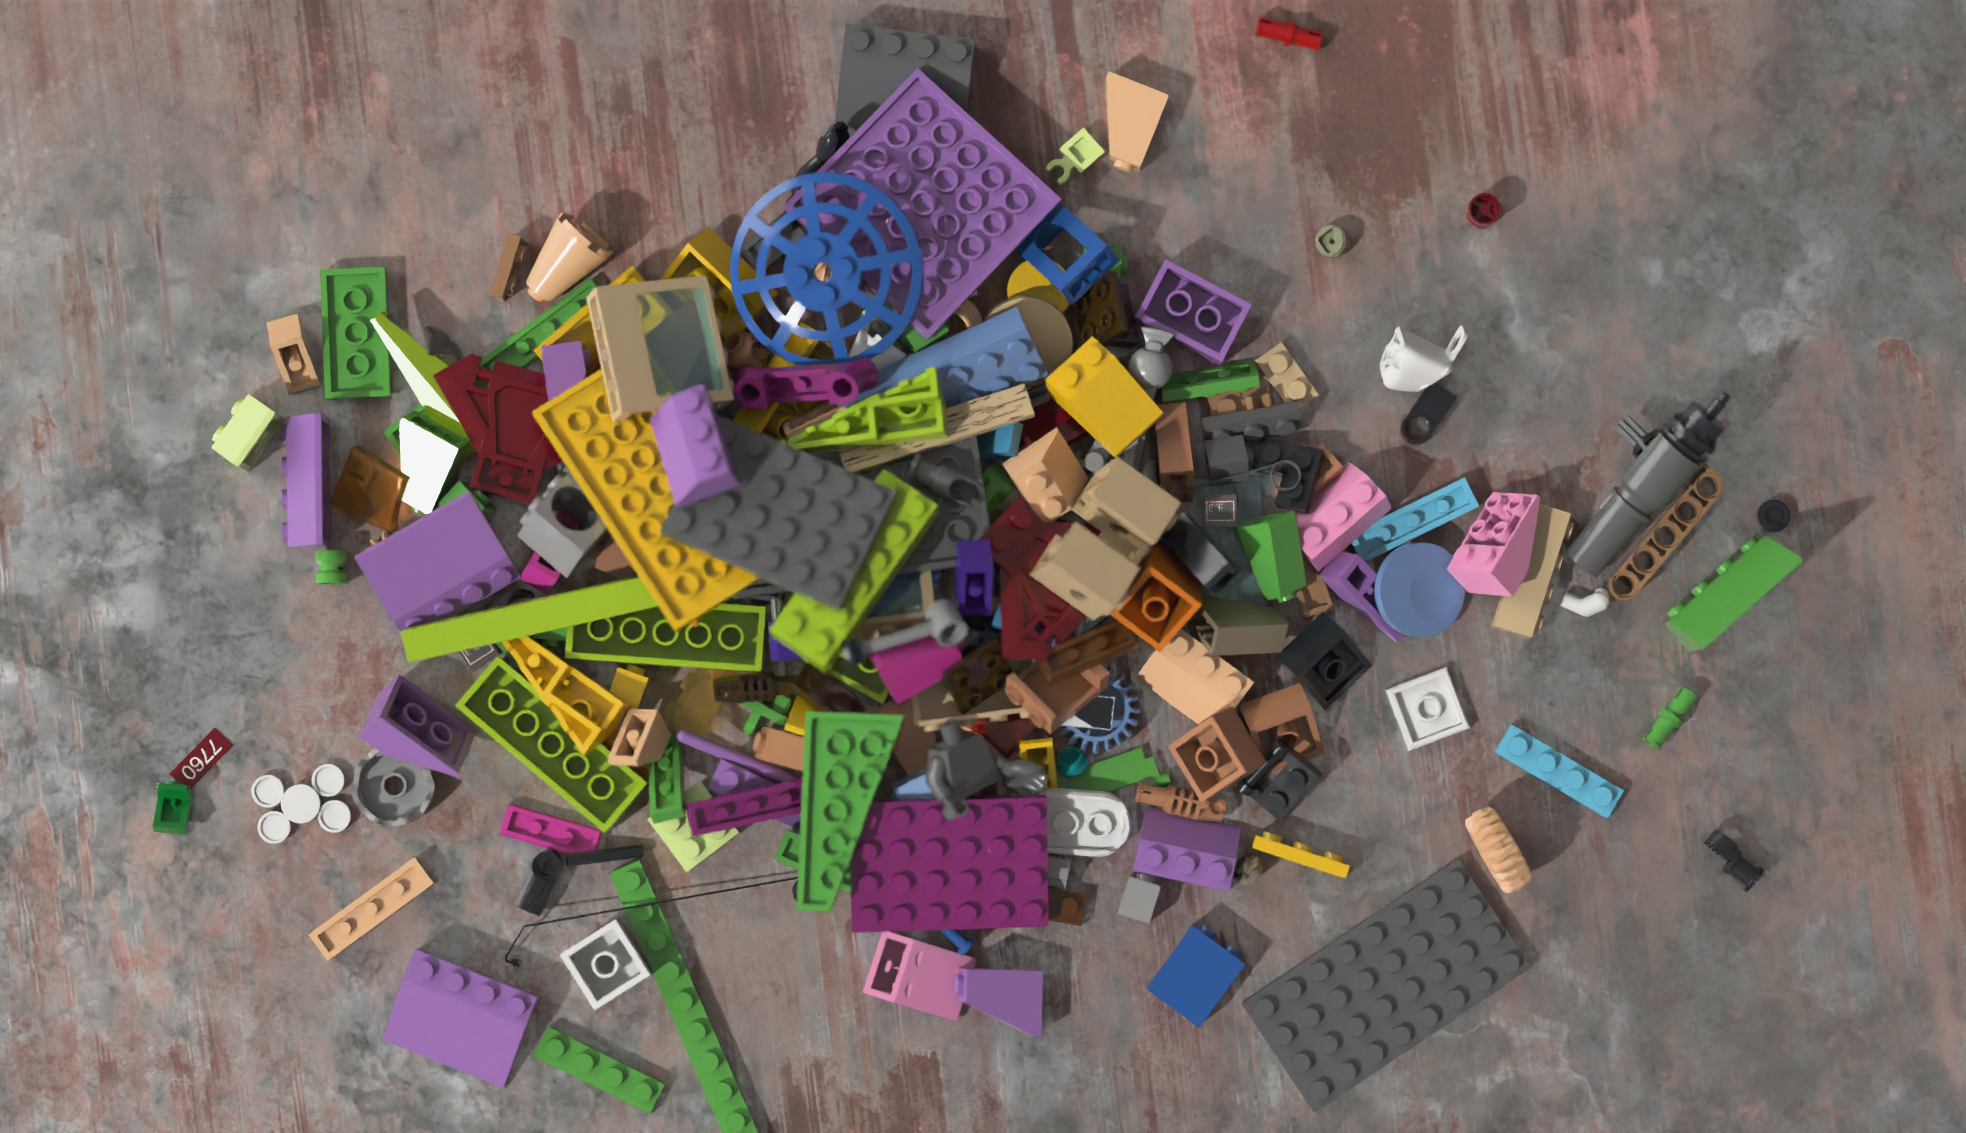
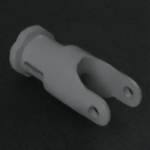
M916 453L905 478L908 482L915 480L930 487L931 492L967 507H974V505L956 497L950 490L951 483L956 479H964L978 486H984L973 477L943 464L937 466L923 460L918 453Z

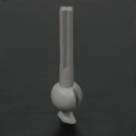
M1142 326L1146 345L1145 348L1138 349L1132 355L1128 364V372L1154 401L1156 389L1162 388L1172 375V361L1169 355L1163 351L1164 346L1173 337L1174 333L1158 327ZM1148 430L1123 452L1122 460L1138 472L1140 471Z

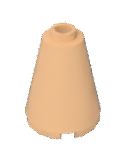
M566 211L561 212L526 280L529 286L527 292L540 303L544 300L552 302L606 261L613 253L612 250H607L609 245L599 234L584 222L581 225L573 223L572 220L575 216Z

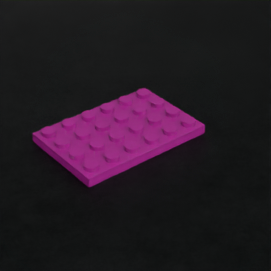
M1047 796L966 797L964 800L969 805V811L963 817L958 815L954 820H948L944 817L943 809L946 805L940 804L934 798L874 800L850 862L851 932L1049 927Z

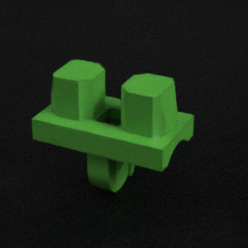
M778 695L776 699L771 701L769 707L757 701L740 703L753 710L743 728L744 733L749 736L753 734L762 716L785 727L788 720L786 716L792 700L784 695Z

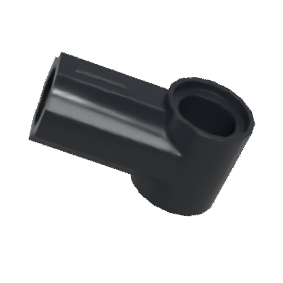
M545 850L535 856L514 905L531 914L541 916L554 885L564 869V859L561 854L554 850ZM543 857H550L555 861L556 869L553 874H546L541 870L540 861Z

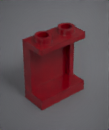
M1050 397L1048 402L1032 407L1035 417L1019 422L1023 424L1019 450L1022 451L1055 428L1059 430L1068 446L1088 436L1090 433Z

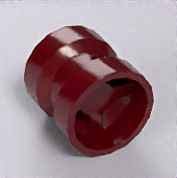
M1490 193L1477 194L1466 207L1467 221L1478 229L1489 228L1500 216L1501 205L1499 200Z

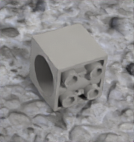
M570 471L565 476L559 473L547 487L549 489L543 496L539 494L530 504L528 511L519 521L523 527L517 535L566 578L608 533V529ZM558 510L569 513L577 519L583 531H574L562 526L556 520L552 511Z

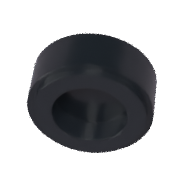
M1768 500L1757 509L1756 521L1764 531L1770 533L1778 532L1788 525L1790 511L1782 501Z

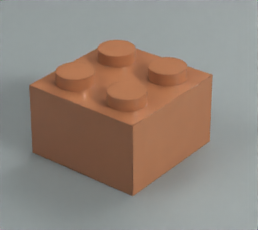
M1233 707L1212 715L1168 746L1201 802L1222 794L1266 764L1265 759Z

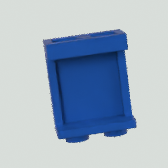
M1200 924L1198 928L1193 925L1189 927L1187 933L1160 970L1145 987L1198 1028H1200L1246 965L1240 960L1243 956L1241 952L1228 943L1224 948L1213 941L1217 935L1203 924Z

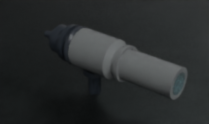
M1722 392L1706 409L1692 401L1685 411L1673 414L1670 418L1672 425L1668 423L1662 425L1664 435L1661 432L1659 434L1656 432L1647 433L1630 416L1618 422L1619 426L1616 430L1634 447L1632 455L1635 459L1622 473L1623 484L1619 488L1614 487L1611 490V494L1600 505L1599 512L1566 549L1569 557L1589 574L1598 577L1644 522L1650 523L1653 520L1651 514L1654 511L1665 510L1703 466L1702 463H1707L1708 457L1705 453L1711 455L1714 453L1717 439L1725 431L1724 425L1716 417L1730 400V396L1726 392Z

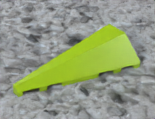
M935 366L926 369V372L910 380L905 379L899 382L898 386L882 394L877 393L832 415L833 418L817 426L812 425L806 428L804 432L779 442L805 453L949 438L946 403L937 368Z

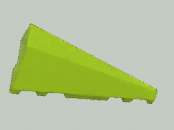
M384 311L374 315L370 321L429 418L469 440L433 377L434 374L451 364L430 347L425 348L414 340L412 333L406 328L402 330L386 317L387 313ZM471 442L464 457L476 451Z

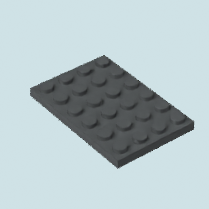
M719 416L739 485L679 508L676 507L674 502L660 530L661 534L840 612L897 497L896 491Z

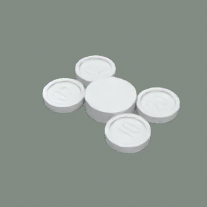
M333 764L321 765L312 775L313 787L297 784L291 786L286 791L282 781L273 775H264L256 779L251 789L253 800L258 805L266 808L274 807L281 802L283 812L270 811L260 818L258 822L260 837L267 843H281L288 838L291 832L290 821L294 823H308L317 816L319 824L324 830L331 833L345 830L351 822L349 807L339 800H331L322 805L320 795L331 797L341 792L345 784L343 771Z

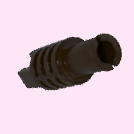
M769 671L713 679L714 699L716 702L750 703L754 701H772L778 695L797 694L789 686L798 674L774 676V673Z

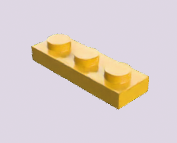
M1263 831L1262 837L1254 835L1251 844L1253 849L1342 878L1347 877L1350 866L1343 864L1345 857L1330 852H1325V856L1321 857L1312 854L1313 847L1296 841L1293 847L1281 844L1282 837Z

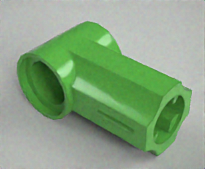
M995 461L982 474L988 517L998 504H1002L1016 487L1007 471Z

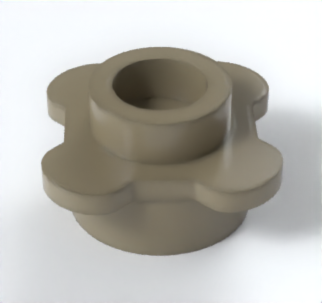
M1253 853L1241 857L1235 864L1232 878L1239 884L1244 883L1246 886L1252 884L1263 870V865L1259 863L1260 858L1255 857Z

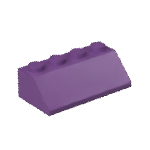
M322 413L287 416L286 425L281 426L282 444H287V457H282L281 460L282 476H287V489L282 490V508L287 509V522L282 524L283 542L288 541V547L292 549L331 548L330 418Z

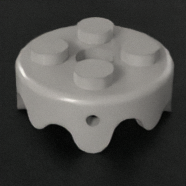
M374 748L355 768L352 798L364 815L377 824L385 826L407 825L419 819L432 804L436 786L434 772L432 769L386 756ZM392 776L400 777L404 783L403 790L398 795H391L386 790V782Z

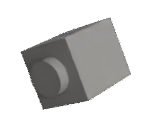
M1137 872L1136 878L1128 876L1117 914L1149 924L1161 886L1154 884L1156 878Z

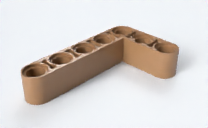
M1655 429L1650 431L1656 432L1657 434L1661 432L1664 435L1663 429ZM1702 463L1703 466L1683 488L1684 490L1611 574L1606 583V589L1611 598L1617 601H1624L1635 596L1719 498L1724 488L1723 480L1706 463ZM1703 478L1711 480L1714 484V492L1710 496L1704 495L1699 489V483ZM1681 503H1687L1693 508V517L1690 520H1684L1679 516L1678 507ZM1661 527L1669 529L1673 537L1669 545H1663L1658 541L1657 532ZM1640 552H1645L1651 557V566L1647 570L1639 568L1636 563V557ZM1618 577H1625L1630 582V591L1626 595L1618 593L1615 588V581Z

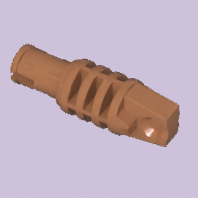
M1142 782L1138 783L1134 802L1163 807L1165 813L1195 820L1222 822L1224 818L1226 800L1213 797L1201 802L1193 789L1175 785L1162 788Z

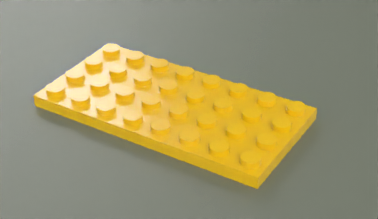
M647 349L657 395L664 397L677 394ZM602 369L532 411V415L673 630L677 632L761 578L661 534L660 530L675 501L650 418L658 410L632 413L626 421L613 422Z

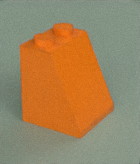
M1156 542L1149 546L1151 548L1150 552L1137 565L1140 569L1126 590L1129 593L1127 600L1120 609L1114 608L1110 615L1161 652L1202 606V584L1183 561Z

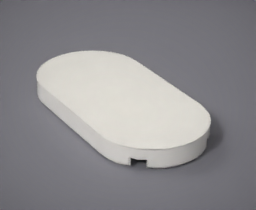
M1045 787L1038 794L1047 796L1048 853L1102 857L1112 854L1128 840L1131 832L1130 814L1124 802L1114 794L1105 791ZM1014 792V793H1012L1010 796H1018V795Z

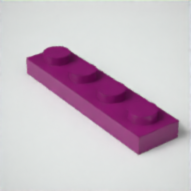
M803 778L685 803L691 836L704 835L801 813Z

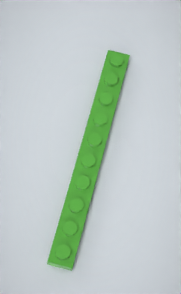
M641 860L610 873L624 907L658 901ZM660 904L626 909L722 1133H759Z

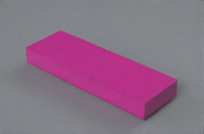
M512 803L508 804L500 835L564 854L598 850L603 831Z

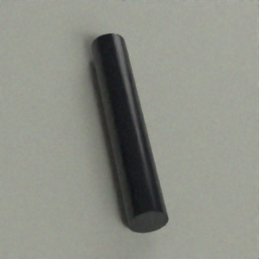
M642 844L568 853L566 854V864L570 867L641 858L644 856Z

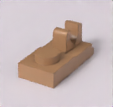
M1271 385L1254 387L1245 392L1231 391L1219 393L1215 397H1207L1210 417L1275 406Z

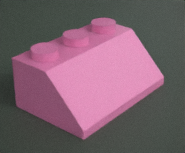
M1350 462L1343 466L1344 471L1312 498L1308 514L1295 512L1302 555L1317 572L1392 509L1387 496L1363 471Z

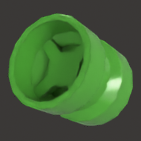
M315 551V561L320 569L315 574V584H348V573L344 570L345 563L348 561V551Z

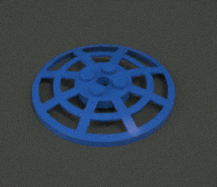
M832 172L805 174L789 179L772 188L755 203L745 216L736 234L731 252V288L737 309L749 330L766 348L786 361L800 366L850 363L865 357L872 359L882 354L899 339L908 328L918 309L924 283L923 252L918 235L909 217L898 203L879 187L864 179L848 174ZM815 183L843 184L858 189L867 194V196L856 211L840 204L817 203ZM802 186L804 206L797 207L786 213L772 227L757 216L776 197L790 189ZM878 202L888 210L898 223L906 239L908 249L888 252L887 245L881 234L867 219ZM819 213L837 214L846 217L849 221L839 235L831 232H822ZM805 216L808 230L807 236L793 244L780 234L782 229L792 221ZM860 227L872 240L878 255L861 258L858 250L851 243ZM749 228H751L764 238L757 257V278L739 281L740 251L745 235ZM773 245L787 255L784 263V273L766 276L767 257ZM821 262L827 263L832 270V275L827 281L819 280L815 273L817 265ZM911 262L912 278L910 293L906 306L900 316L884 306L891 286V265ZM881 268L879 289L875 299L860 290L864 271ZM786 286L791 296L796 300L787 316L777 307L769 289ZM760 292L767 310L781 324L773 340L769 339L753 321L745 306L742 294ZM853 301L867 310L856 322L841 328L837 309ZM806 309L824 312L828 331L811 330L798 325V322ZM875 317L880 318L893 327L873 347L857 355L848 356L844 338L865 328ZM792 333L810 340L831 341L836 360L808 359L783 348Z

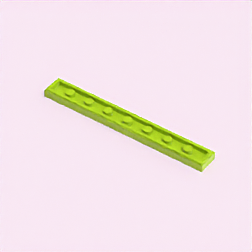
M634 576L401 629L400 633L407 660L410 663L653 608L658 605L639 576Z

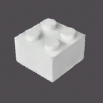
M619 919L613 920L560 954L594 1010L602 1007L653 974Z

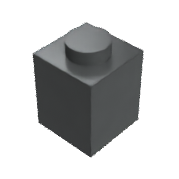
M1243 435L1204 441L1205 463L1209 481L1247 472L1249 467L1254 466L1252 448L1245 447ZM1249 473L1236 476L1234 478H1230L1227 480L1211 483L1210 485L1214 486L1220 484L1249 480Z

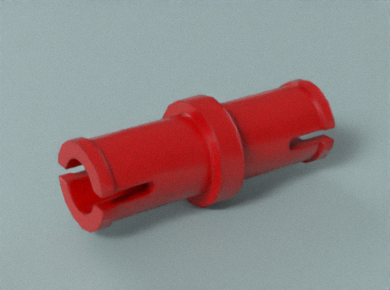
M1263 16L1259 17L1255 36L1283 42V46L1289 47L1292 44L1317 52L1323 35V31L1296 26L1294 21L1289 20L1288 23L1264 18Z

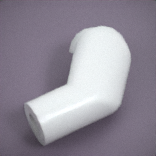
M1597 588L1593 594L1581 598L1566 591L1560 606L1581 616L1589 617L1604 611L1609 606L1610 594L1604 588Z

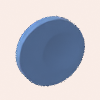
M1408 543L1396 548L1382 562L1375 580V600L1382 618L1392 629L1407 636L1430 637L1441 633L1455 621L1464 602L1465 589L1446 570L1453 559V556L1447 550L1432 543Z

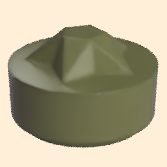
M1336 225L1324 226L1318 231L1315 238L1318 252L1329 258H1338L1344 255L1350 243L1348 233Z

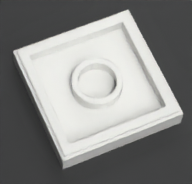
M1447 667L1385 690L1408 751L1470 728Z

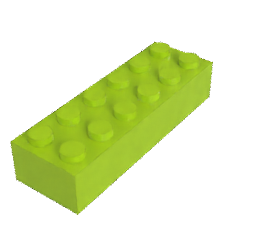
M885 469L882 470L874 482L896 491L897 497L841 611L837 612L795 593L769 629L773 639L825 674L829 672L843 652V641L847 640L849 642V639L853 638L940 515L939 507L936 503Z
M721 603L713 608L711 612L705 613L697 627L688 624L677 632L673 630L658 606L567 627L565 658L568 660L763 673L768 608L764 606Z
M497 656L455 705L604 833H608L649 785V782L629 765L609 764L607 760L611 750L603 743L599 744L586 756L580 753L577 745L569 734L564 731L555 714L545 704L530 681L500 656Z

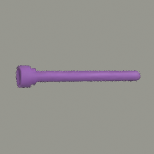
M680 730L677 733V739L681 743L775 781L785 782L803 778L687 730Z

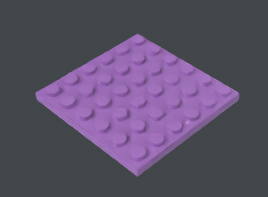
M918 68L816 172L848 174L864 179L879 187L893 198L909 217L918 235L924 261L923 292L918 309L909 325L927 341L1061 202V198ZM815 183L817 203L840 204L856 211L867 196L864 192L843 184ZM802 188L784 205V210L787 213L797 207L804 206ZM878 202L867 219L881 234L887 245L888 252L908 249L906 239L898 223L888 210ZM819 213L822 232H831L839 235L849 221L846 217L837 214ZM802 216L796 219L807 230L806 217ZM860 227L851 243L858 250L861 258L878 255L872 240ZM911 262L891 265V286L885 303L900 316L906 306L910 293L912 278ZM881 268L865 270L863 282L877 294L880 285Z

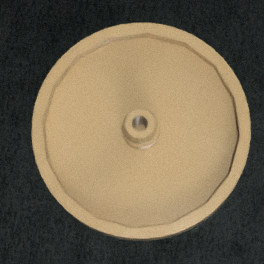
M1021 295L1008 298L994 306L983 322L1018 307L1040 351L1049 376L1071 356L1073 340L1070 326L1063 313L1051 302L1036 296ZM1049 376L1025 386L1026 389L1039 384H1045L1046 386L1045 379Z

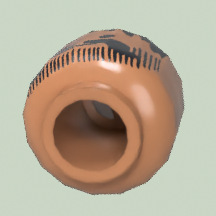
M735 332L724 341L722 347L727 350V367L733 372L742 365H752L756 368H766L768 366L770 350L759 342L752 332Z

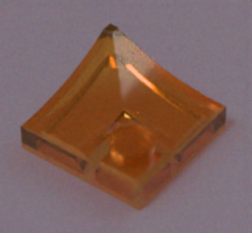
M354 446L349 453L330 504L380 529L389 532L396 531L401 502L410 477L362 446Z

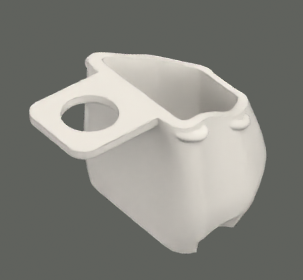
M1461 325L1457 329L1446 350L1406 329L1397 327L1390 343L1385 347L1380 362L1381 377L1383 378L1384 385L1393 390L1418 392L1446 376L1452 370V363L1467 339L1468 334L1465 327ZM1460 337L1459 342H1458L1456 348L1453 350L1454 345H1455L1457 339Z

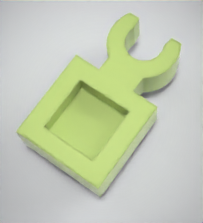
M1083 127L1059 148L1064 157L1049 162L1046 171L1049 173L1055 167L1062 168L1064 174L1057 180V183L1062 185L1068 181L1070 171L1073 168L1081 175L1105 151Z

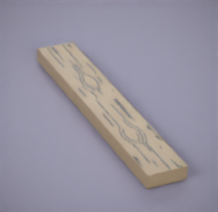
M1025 384L946 408L949 438L838 449L844 469L858 474L914 456L916 453L920 454L1035 417Z

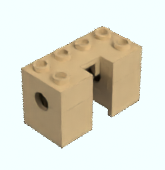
M1116 457L1095 471L1071 509L1101 531L1098 538L1075 522L1069 533H1066L1063 538L1057 534L1053 537L1030 573V576L1090 619L1095 620L1102 615L1108 616L1114 608L1120 609L1127 600L1129 593L1126 590L1140 569L1137 565L1146 558L1151 549L1149 546L1157 542L1164 529L1168 531L1174 525L1178 518V514L1175 512L1181 502L1122 459Z

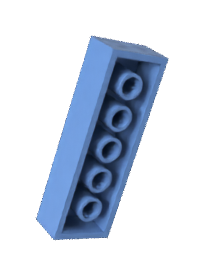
M1015 307L877 370L879 374L877 388L858 394L852 402L845 403L844 405L845 408H848L877 393L882 394L898 386L899 382L905 379L910 380L926 372L927 368L934 366L938 371L946 408L1021 384L1027 386L1049 376L1018 307Z

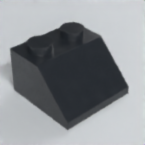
M1321 612L1276 656L1298 683H1301V686L1325 710L1372 666L1347 633L1324 612Z

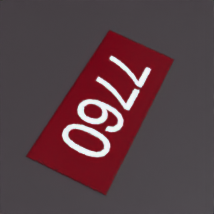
M214 727L173 769L170 775L176 781L190 786L191 789L233 744Z

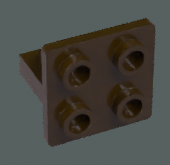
M1108 271L1075 302L1081 340L1084 345L1093 336L1104 347L1112 346L1132 349L1139 344L1128 287L1127 285L1119 284L1116 271Z
M992 638L982 646L967 645L964 647L965 650L960 653L962 659L944 670L941 674L943 679L940 682L951 694L958 710L962 714L976 708L983 701L1006 688L1007 676L1014 673L1008 659H1002V646L996 638Z

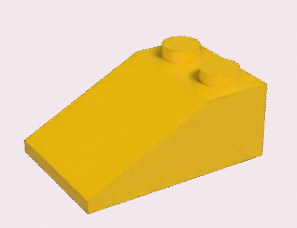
M1093 336L1045 379L1050 397L1115 458L1119 457L1163 416L1160 408L1116 357Z

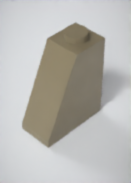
M1202 595V606L1186 622L1212 656L1280 653L1283 651L1285 639H1287L1289 634V624L1276 608Z

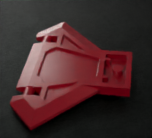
M470 354L433 375L479 455L470 489L530 505L535 500L542 473L563 462L532 415V411L548 402L545 376L540 372L496 360L493 370L480 366L482 356ZM476 379L489 382L488 388L484 389L474 386Z
M1020 497L977 540L989 539L992 563L999 572L1002 659L1046 660L1053 653L1047 643L1053 637L1062 643L1086 618V615L1030 576V573L1053 537L1057 534L1063 538L1066 533H1069L1074 523L1044 522ZM1078 523L1097 538L1101 533L1100 530L1090 523ZM1037 623L1043 627L1039 634L1033 629Z

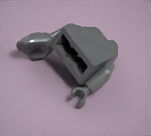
M957 719L948 720L939 725L944 740L930 747L927 752L929 762L925 782L932 791L934 799L938 800L940 804L946 805L943 809V814L948 820H954L958 815L963 817L969 811V805L964 799L995 783L1001 777L1018 796L1038 795L1047 784L1048 777L1041 765L1022 759L1009 761L980 733L962 732Z

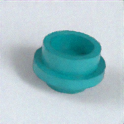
M1077 747L1064 748L1057 755L1056 769L1061 776L1075 777L1082 774L1088 767L1086 754Z

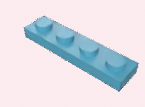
M1464 477L1380 518L1351 544L1356 554L1367 562L1479 507Z
M1512 724L1509 725L1494 751L1495 754L1605 819L1609 818L1624 790Z

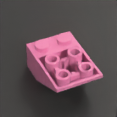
M1493 492L1486 500L1484 508L1476 521L1471 525L1469 533L1459 549L1454 553L1453 559L1446 569L1468 593L1514 596L1529 571L1540 504L1539 495Z
M882 932L863 993L957 1021L963 1003L958 1001V995L954 993L955 975H959V968H974L977 959L966 955L961 956L957 952L895 932Z

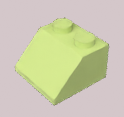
M248 394L245 399L241 397L235 403L231 410L233 417L227 426L222 424L217 429L212 438L215 443L211 447L231 463L247 472L250 471L285 420L284 417Z

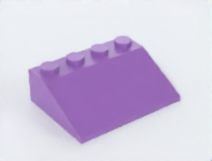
M469 491L354 556L399 631L404 628L452 618L521 578L511 555Z
M417 948L414 950L402 980L382 1040L504 1088L541 996L424 949Z

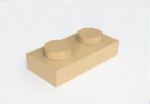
M1282 342L1254 361L1284 404L1298 402L1299 407L1302 408L1319 395Z

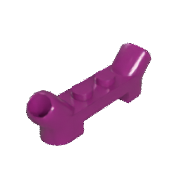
M865 357L850 363L774 368H756L752 365H742L734 371L732 380L735 386L734 395L739 404L746 408L758 409L768 408L772 403L829 400L830 404L849 403L858 394L877 388L879 374L875 363Z

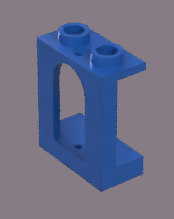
M1061 203L1015 249L1024 262L1027 261L1057 288L1063 298L1071 305L1085 294L1118 261L1110 247ZM1064 229L1087 249L1065 272L1042 252Z

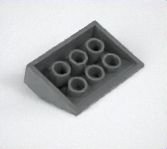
M845 24L835 122L843 121L847 127L859 129L917 68L967 112L975 39Z

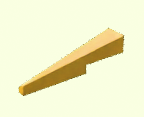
M525 636L502 642L520 665V669L542 700L555 714L564 731L569 734L577 745L579 752L583 755H588L608 738L631 707L532 637Z

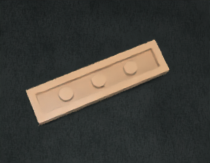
M414 857L308 935L326 960L330 961L434 885L435 882L419 860Z

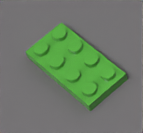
M386 267L321 269L320 287L325 399L392 397L390 352L370 321L374 315L381 311L387 313L386 317L388 318Z

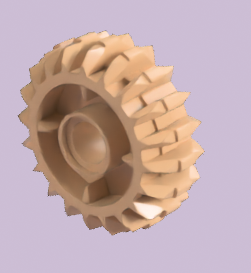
M1489 806L1472 813V816L1466 819L1465 827L1497 884L1506 893L1523 888L1526 883L1531 881V872L1500 816Z

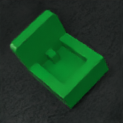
M178 781L157 783L156 792L158 799L153 821L154 832L187 835L193 802L190 786Z

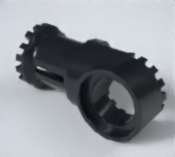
M1714 829L1704 842L1706 846L1708 845V848L1713 847L1711 850L1713 852L1715 850L1717 855L1720 854V857L1726 860L1720 872L1723 875L1729 874L1742 885L1743 891L1748 892L1756 884L1754 880L1758 881V878L1762 876L1764 869L1762 867L1756 868L1742 856V851L1738 849V845L1718 829Z

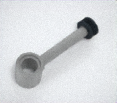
M940 600L933 603L926 610V623L860 643L857 637L852 638V640L849 639V642L847 640L843 641V655L849 666L852 667L855 666V663L856 665H858V662L860 664L864 663L865 655L929 635L935 637L942 646H953L965 638L968 627L952 601Z

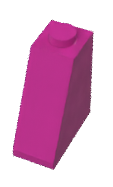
M929 635L871 653L869 656L897 705L943 679L942 672L962 659L960 653L965 648L961 642L953 646H942L935 637Z

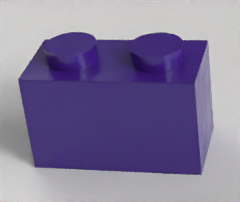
M989 539L956 541L955 595L957 610L961 616L991 615L993 563Z

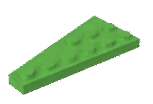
M806 711L797 910L832 912L905 715Z

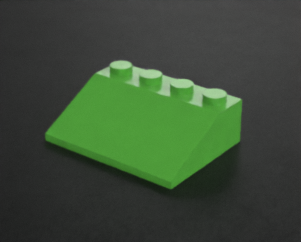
M1767 535L1759 539L1753 536L1739 548L1743 553L1733 561L1729 557L1715 569L1718 575L1712 581L1708 582L1705 578L1691 590L1694 596L1686 604L1682 600L1676 603L1667 612L1670 618L1664 624L1689 652L1704 649L1803 562L1800 556Z

